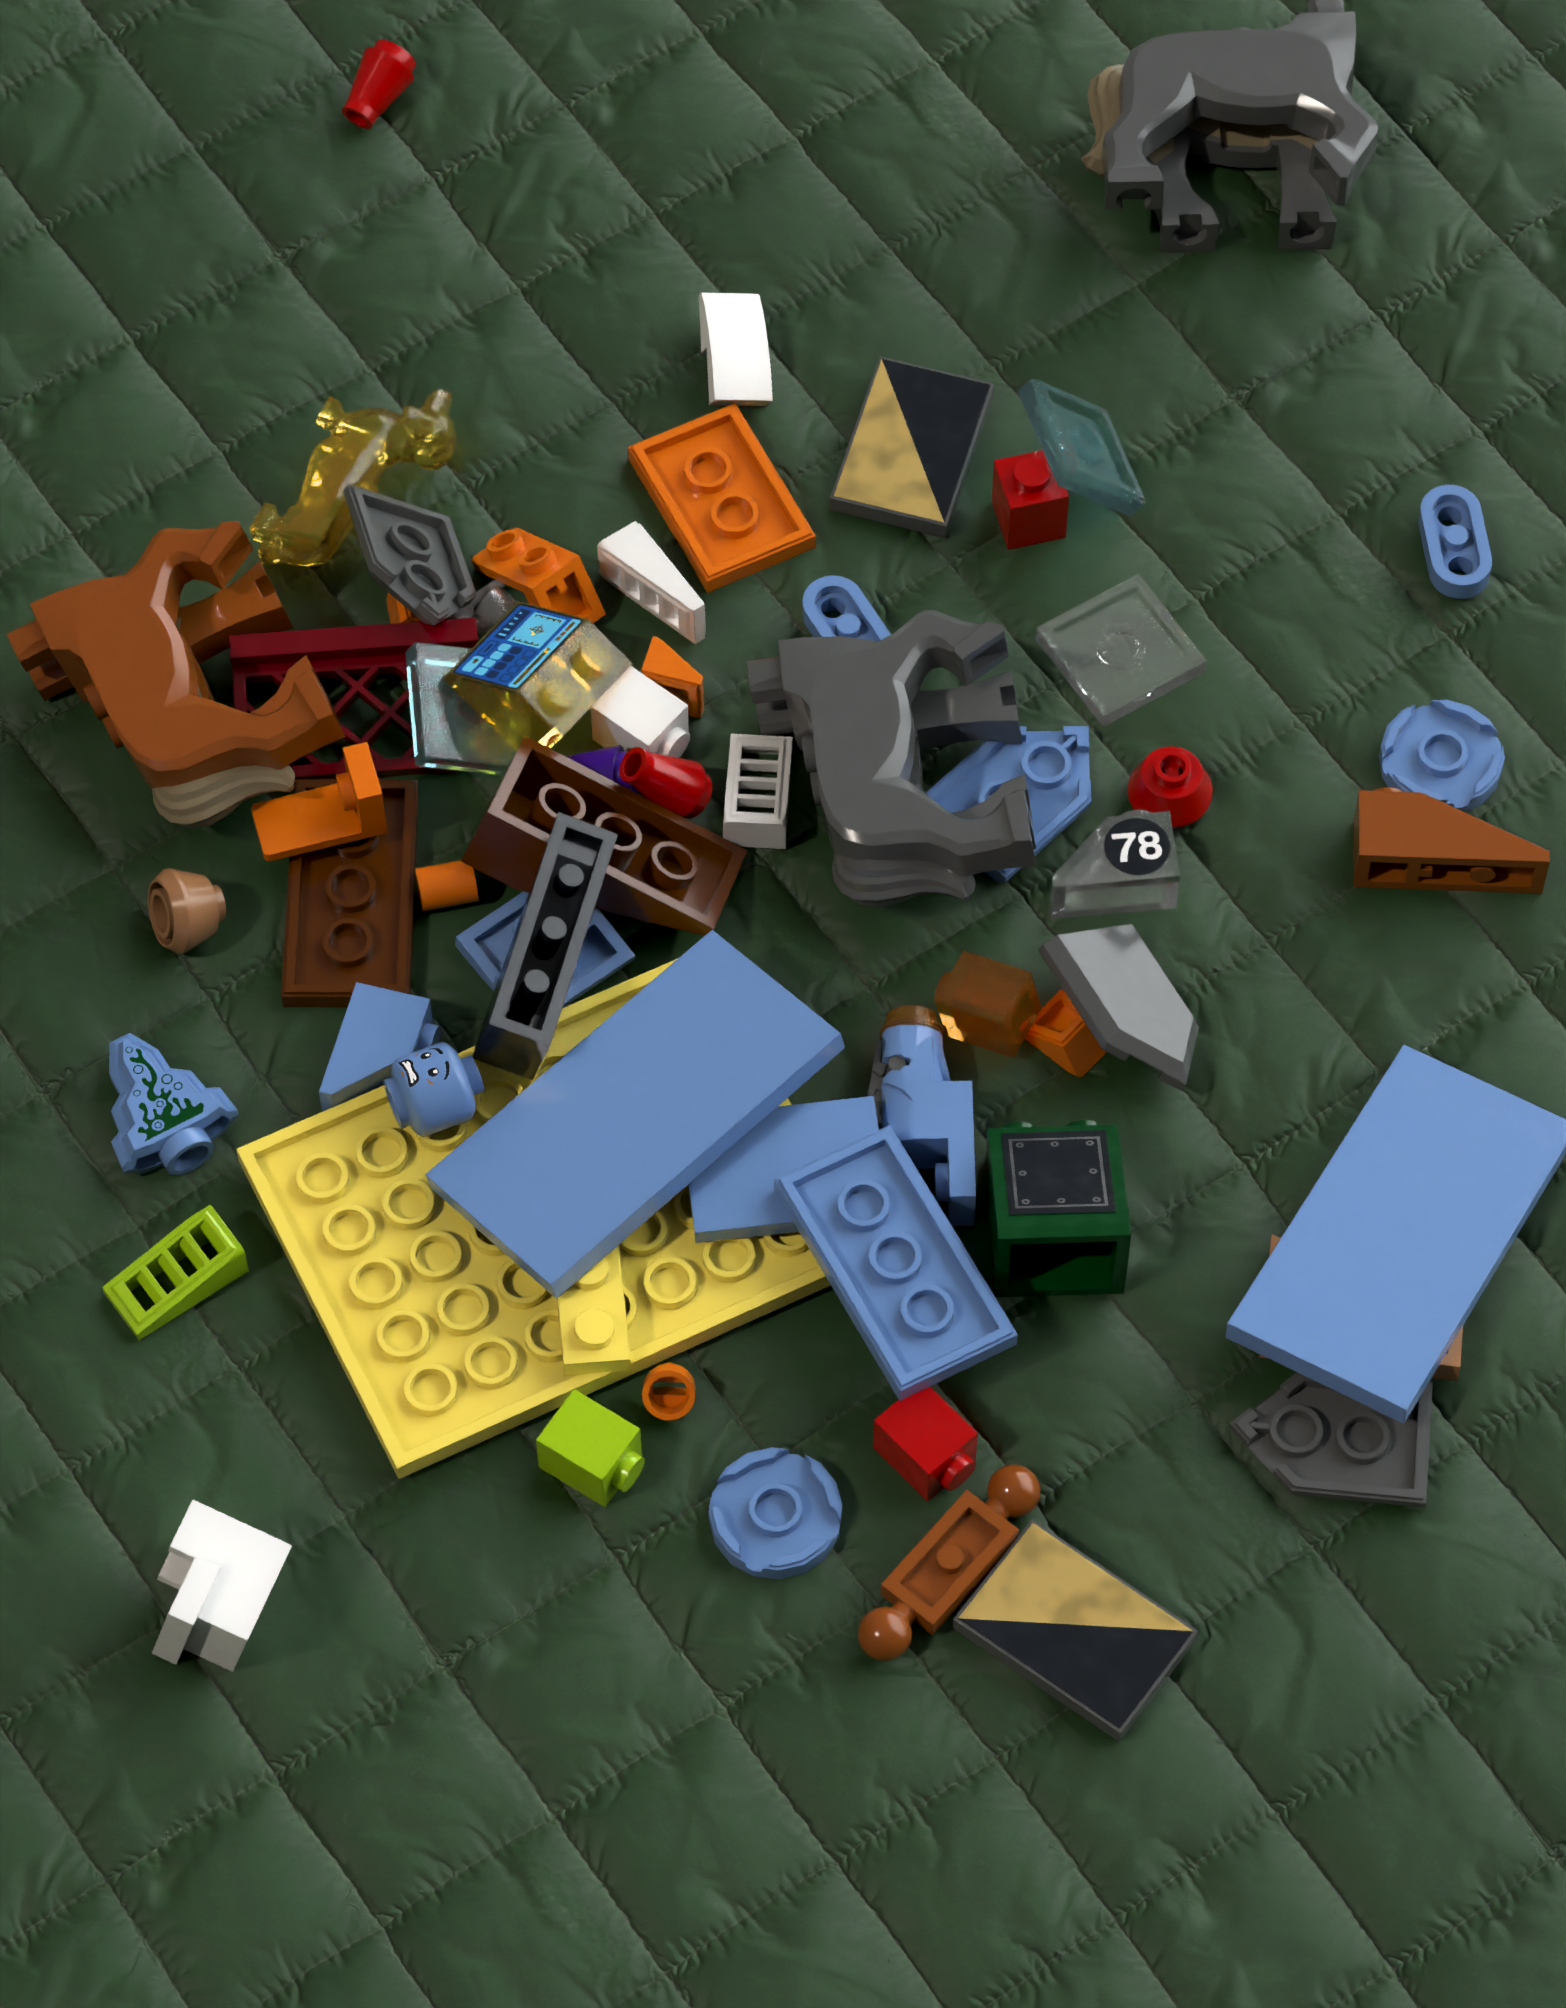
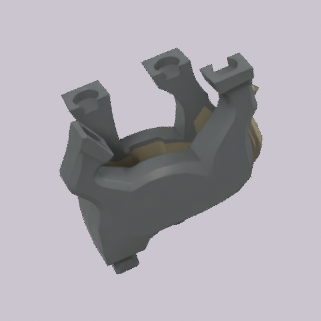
M1307 0L1306 13H1299L1290 24L1276 29L1238 27L1231 30L1179 32L1153 37L1133 48L1124 65L1110 66L1091 79L1087 93L1090 114L1096 130L1095 142L1091 150L1081 160L1085 164L1086 170L1094 172L1100 178L1105 179L1104 210H1122V199H1144L1145 209H1153L1158 218L1161 252H1215L1220 224L1213 207L1204 202L1193 191L1187 179L1185 169L1189 158L1193 157L1207 163L1227 167H1276L1281 207L1278 250L1331 249L1337 221L1329 206L1325 192L1336 205H1346L1355 183L1375 156L1378 125L1375 119L1351 97L1356 43L1355 11L1344 12L1343 0Z

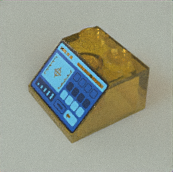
M518 601L443 679L515 751L518 749L524 735L551 748L629 668L632 662L589 619Z

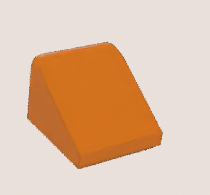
M653 636L641 673L688 705V716L701 718L704 712L703 676L663 640Z
M1062 989L1020 1030L1023 1038L1067 1072L1079 1078L1084 1076L1107 1053L1102 1050Z

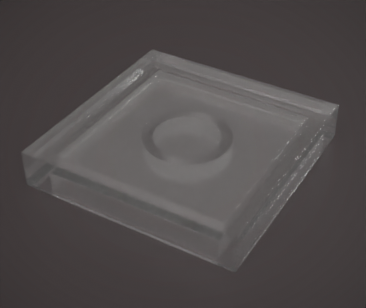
M1139 573L1036 628L1037 642L1103 727L1206 671L1207 660Z

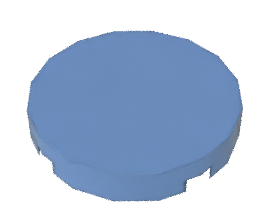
M1431 700L1429 706H1421L1415 709V704L1403 709L1387 725L1380 746L1379 762L1381 776L1386 785L1400 789L1403 792H1422L1463 812L1482 805L1496 790L1505 760L1503 746L1501 748V743L1496 737L1497 730L1490 719L1471 706L1450 700Z
M770 1447L746 1453L724 1469L717 1480V1486L712 1492V1498L710 1499L709 1524L715 1545L730 1564L754 1577L780 1580L805 1574L827 1558L839 1539L842 1502L836 1481L820 1462L807 1455L803 1458L797 1454H789V1449Z

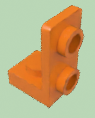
M513 528L496 534L487 542L485 549L471 558L476 571L523 592L530 606L583 619V623L561 646L606 615L580 556L520 528ZM572 622L565 629V631H568L575 624V622ZM557 637L555 640L559 641L562 637Z
M367 742L343 747L346 772L336 775V784L254 803L251 806L253 821L263 857L266 861H275L388 833L383 795Z

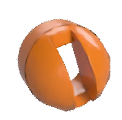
M668 1362L656 1366L647 1374L643 1383L642 1400L645 1408L650 1414L661 1420L669 1421L682 1418L693 1407L696 1394L695 1381L682 1365ZM653 1383H684L686 1389L673 1386L653 1388Z

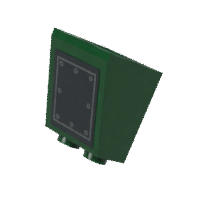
M1078 1120L1066 1126L1036 1127L1027 1122H1013L1001 1128H988L986 1173L993 1295L995 1298L1124 1294L1131 1242V1224L1118 1124L1101 1125L1092 1120Z

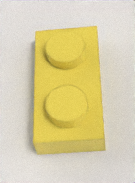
M618 1245L557 1298L564 1376L610 1371H630L631 1358Z

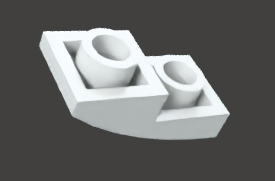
M701 293L699 295L701 353L707 354L709 406H728L736 403L737 406H768L773 401L766 325L759 294Z

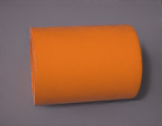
M461 860L415 868L416 883L423 912L479 901L474 869L461 862Z

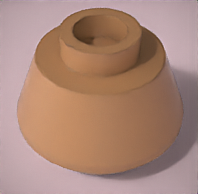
M167 868L163 869L149 886L148 909L155 936L163 947L177 954L187 953L214 936L218 930L219 922L225 920L226 903L223 892L218 885H212L205 875Z

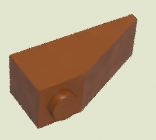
M1392 787L1378 788L1373 791H1358L1353 820L1354 887L1543 893L1550 864V851L1422 792H1403Z

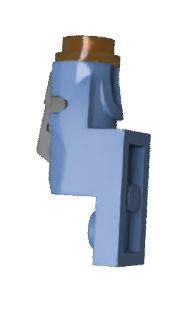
M906 1005L894 1008L887 1013L886 1023L879 1031L880 1040L876 1044L868 1096H874L878 1128L883 1129L889 1125L892 1127L917 1169L934 1168L935 1200L948 1203V1221L951 1226H974L976 1181L972 1081L950 1080L943 1051L944 1031L941 1024L937 1022V1016L933 1010L919 1005Z

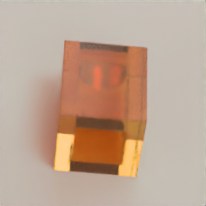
M963 951L952 971L946 972L941 977L935 991L934 1001L946 1036L1014 1058L1042 1010L1031 972L967 951Z

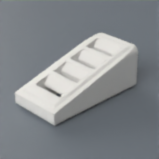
M634 521L599 542L597 545L599 573L606 581L694 644L705 639V603L640 523L638 524Z
M731 734L724 804L723 838L740 847L786 849L793 737ZM742 754L779 755L778 760L742 758ZM741 770L777 772V778L741 776ZM740 789L776 790L775 795L742 794ZM739 806L774 808V813L738 811Z

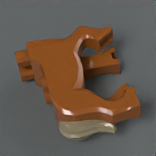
M239 521L222 522L217 527L205 529L166 528L160 530L153 536L139 561L125 575L90 580L32 602L30 606L36 619L7 633L20 664L26 672H29L44 701L74 687L83 702L90 703L98 719L103 720L117 749L123 746L126 748L145 782L152 790L153 803L158 813L171 823L191 828L212 825L230 814L243 801L259 794L292 791L294 789L295 773L289 764L316 749L345 738V734L339 724L340 721L306 655L288 669L284 681L276 694L260 708L250 713L215 702L199 664L230 647L229 635L281 632L294 628L260 561L231 585L225 587L253 551V547ZM191 580L207 581L222 589L205 599L179 607L183 587Z

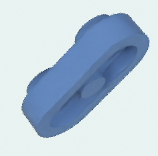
M1458 485L1435 487L1422 499L1418 518L1429 578L1433 586L1445 596L1456 599L1471 598L1485 589L1492 567V555L1481 505L1477 497L1464 487ZM1450 520L1457 525L1445 526L1440 521ZM1461 570L1467 575H1458L1451 571Z
M825 576L812 582L805 590L803 595V621L813 637L845 636L880 641L891 635L863 592L853 581L841 576ZM829 611H836L842 615L837 618H829L824 614Z

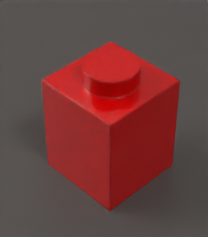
M1053 448L994 460L992 505L1008 550L1066 538L1069 494Z
M931 1387L901 1401L898 1399L874 1420L873 1449L927 1502L943 1488L949 1492L957 1489L970 1477L976 1467L978 1433Z

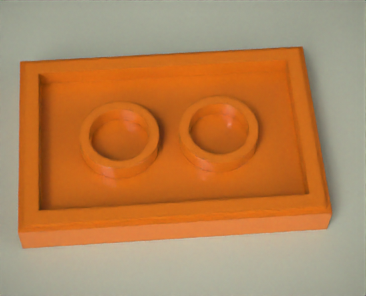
M736 403L628 447V460L707 593L816 548V535Z

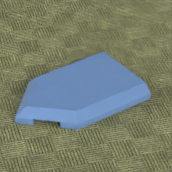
M1020 726L1022 744H1003L1001 741L985 740L930 788L926 794L950 813L963 811L984 802L1004 782L1025 774L1036 845L1034 855L1036 856L1091 806L1089 726H1063V731H1026V726ZM1022 867L999 869L985 873L995 881L1006 882Z

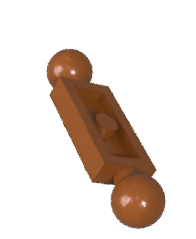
M1016 1464L999 1468L988 1482V1500L985 1503L969 1490H966L881 1583L880 1595L893 1605L891 1607H878L869 1611L859 1624V1644L868 1656L878 1661H891L902 1656L911 1643V1625L914 1622L933 1635L994 1568L1019 1536V1529L1006 1519L1008 1517L1019 1518L1029 1514L1039 1502L1041 1494L1040 1484L1036 1475L1030 1469Z

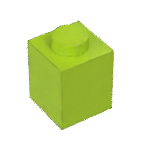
M575 1389L572 1390L536 1439L539 1468L603 1507H606L618 1489L626 1492L632 1487L645 1463V1458L642 1457L640 1428Z

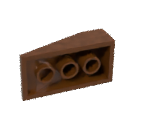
M524 735L485 810L461 862L516 890L529 893L554 820L558 812L618 834L597 898L596 909L704 936L711 930H714L747 850Z

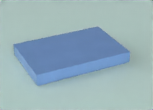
M874 1096L786 1105L775 1108L688 1184L695 1243L799 1232L774 1190V1179L878 1131Z

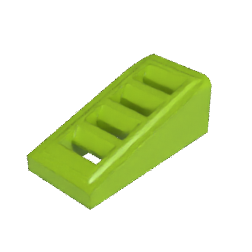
M208 1205L185 1220L105 1284L102 1289L136 1338L141 1340L249 1272L243 1247L215 1209ZM209 1242L218 1253L211 1260L201 1249V1247ZM185 1257L189 1259L197 1270L190 1277L186 1275L177 1263ZM163 1271L175 1286V1289L169 1294H166L155 1279V1276ZM140 1285L155 1304L147 1311L143 1309L131 1292Z

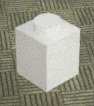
M631 665L591 705L592 739L604 748L622 745L625 751H629L634 747H641L649 752L680 758L690 741L688 705Z

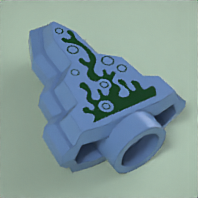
M128 1033L109 1043V1075L119 1094L111 1110L118 1130V1134L111 1141L123 1173L141 1175L165 1166L169 1174L183 1175L202 1166L214 1152L212 1141L223 1134L239 1116L237 1108L220 1087L206 1088L191 1070L170 1068L157 1048L133 1034Z

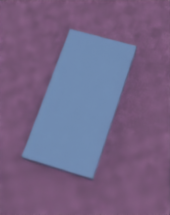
M711 930L426 1173V1178L433 1191L557 1299L845 1048L842 1035L735 947Z
M1403 1045L1227 1323L1225 1338L1404 1424L1565 1157L1566 1119Z

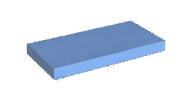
M890 1125L774 1179L776 1194L899 1401L1017 1345L1018 1334Z

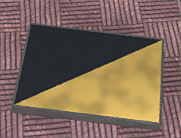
M880 356L830 496V510L946 538L994 397V383Z
M1031 1519L953 1619L954 1630L1118 1742L1121 1741L1187 1654L1198 1636V1630L1033 1519Z

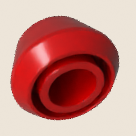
M1174 746L1162 747L1150 753L1135 767L1130 775L1127 787L1128 799L1133 810L1141 818L1150 820L1164 828L1184 827L1200 819L1208 810L1213 793L1211 779L1197 757L1186 749Z

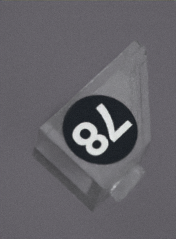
M1131 810L1120 816L1106 817L1052 876L1051 919L1176 908L1180 873L1170 811L1151 813L1147 810Z

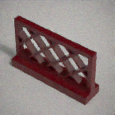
M476 618L443 620L436 625L425 624L421 621L229 635L234 709L246 713L256 710V708L248 703L247 684L273 682L280 687L288 669L306 655L319 679L335 678L349 689L333 707L338 719L358 698L382 716L361 739L339 722L345 734V738L342 739L351 746L364 742L368 743L378 778L487 770L481 681L468 678L469 686L452 704L428 685L442 670L455 669L479 644ZM474 659V661H473L472 663L475 664V663H476L477 661H479V660H478V659ZM424 671V672L420 675V677H418L417 675H415V674L413 673V672ZM396 673L411 686L389 708L370 693L367 688L380 674ZM351 676L362 677L358 681H356ZM420 693L443 711L423 734L399 716ZM469 702L471 719L461 712ZM452 720H455L472 734L473 753L446 754L432 741ZM392 724L415 743L401 758L385 759L370 746ZM425 750V751H426L428 754H430L431 756H419V755ZM309 753L289 764L295 773V779H336L337 774L346 772L344 757L339 762L322 763ZM301 759V760L304 761L307 765H295V764Z

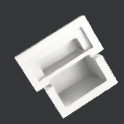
M192 1499L168 1551L170 1552L157 1580L179 1589V1592L169 1610L152 1654L177 1664L183 1650H186L233 1672L292 1545Z

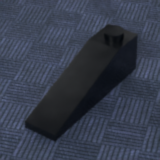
M558 812L493 992L472 1055L473 1059L533 1080L551 1045L618 834Z

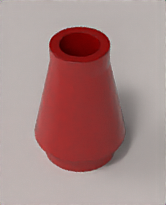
M378 40L373 47L364 50L348 100L342 108L343 115L351 123L363 129H371L377 118L413 83L414 75L412 72L416 67V61L410 53L388 40Z
M634 747L629 750L621 761L619 773L624 782L634 786L647 799L684 818L690 819L699 815L711 798L712 780L705 773L703 766L697 761L653 753L641 747Z

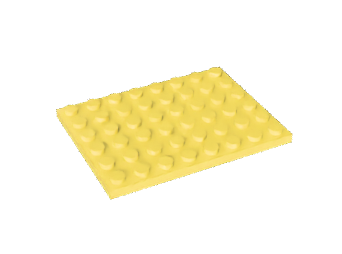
M677 959L562 1008L551 1045L533 1080L474 1059L485 1091L474 1095L476 1112L473 1118L466 1123L428 1137L417 1135L410 1126L401 1129L393 1114L383 1085L236 1149L238 1161L398 1479L559 1408L573 1389L586 1396L831 1286L800 1232L695 1243L687 1185L619 1244L631 1358L630 1371H610L564 1376L557 1299L433 1191L429 1185L426 1173ZM475 1046L457 1053L460 1059L473 1055ZM787 1098L779 1106H786L792 1104Z

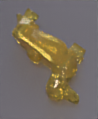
M436 390L427 397L419 409L414 406H404L402 415L377 407L344 412L341 402L329 396L316 418V423L318 427L331 431V434L316 446L310 457L299 501L292 505L282 517L278 516L276 505L265 502L250 526L253 540L261 542L257 551L261 563L267 565L286 563L294 566L315 567L324 565L338 550L354 525L343 493L347 484L378 493L377 482L385 470L394 464L401 462L417 463L426 470H437L445 466L451 459L457 442L455 426L449 418L453 395L446 390Z

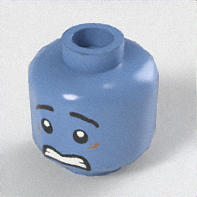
M445 1042L437 1043L399 1057L392 1065V1077L383 1081L387 1098L399 1127L403 1129L410 1126L421 1137L431 1136L471 1120L476 1112L474 1095L485 1091L481 1075L472 1055L460 1059L456 1050Z

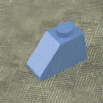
M356 982L319 1089L322 1112L383 1086V1081L392 1077L391 1069L396 1059L440 1042L441 1027L433 1024L429 998Z

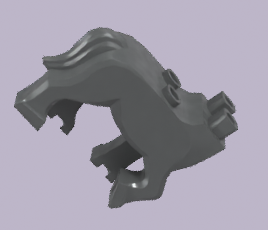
M924 610L917 613L894 634L880 641L845 636L778 640L779 657L747 661L749 689L752 702L756 704L761 735L772 736L794 732L798 750L803 752L806 771L810 773L815 806L822 805L829 840L834 853L832 864L833 881L841 893L862 906L876 908L898 904L918 895L928 894L948 895L966 901L970 899L976 886L974 874L1006 868L1036 866L1034 855L1036 845L1025 774L1004 782L984 802L958 812H948L923 792L920 750L978 740L1001 741L1003 744H1022L1012 671L1010 670L990 679L970 684L1009 657L1003 625L989 621L976 624L961 621L935 610ZM940 667L953 672L965 685L950 689H919L926 675L932 669Z

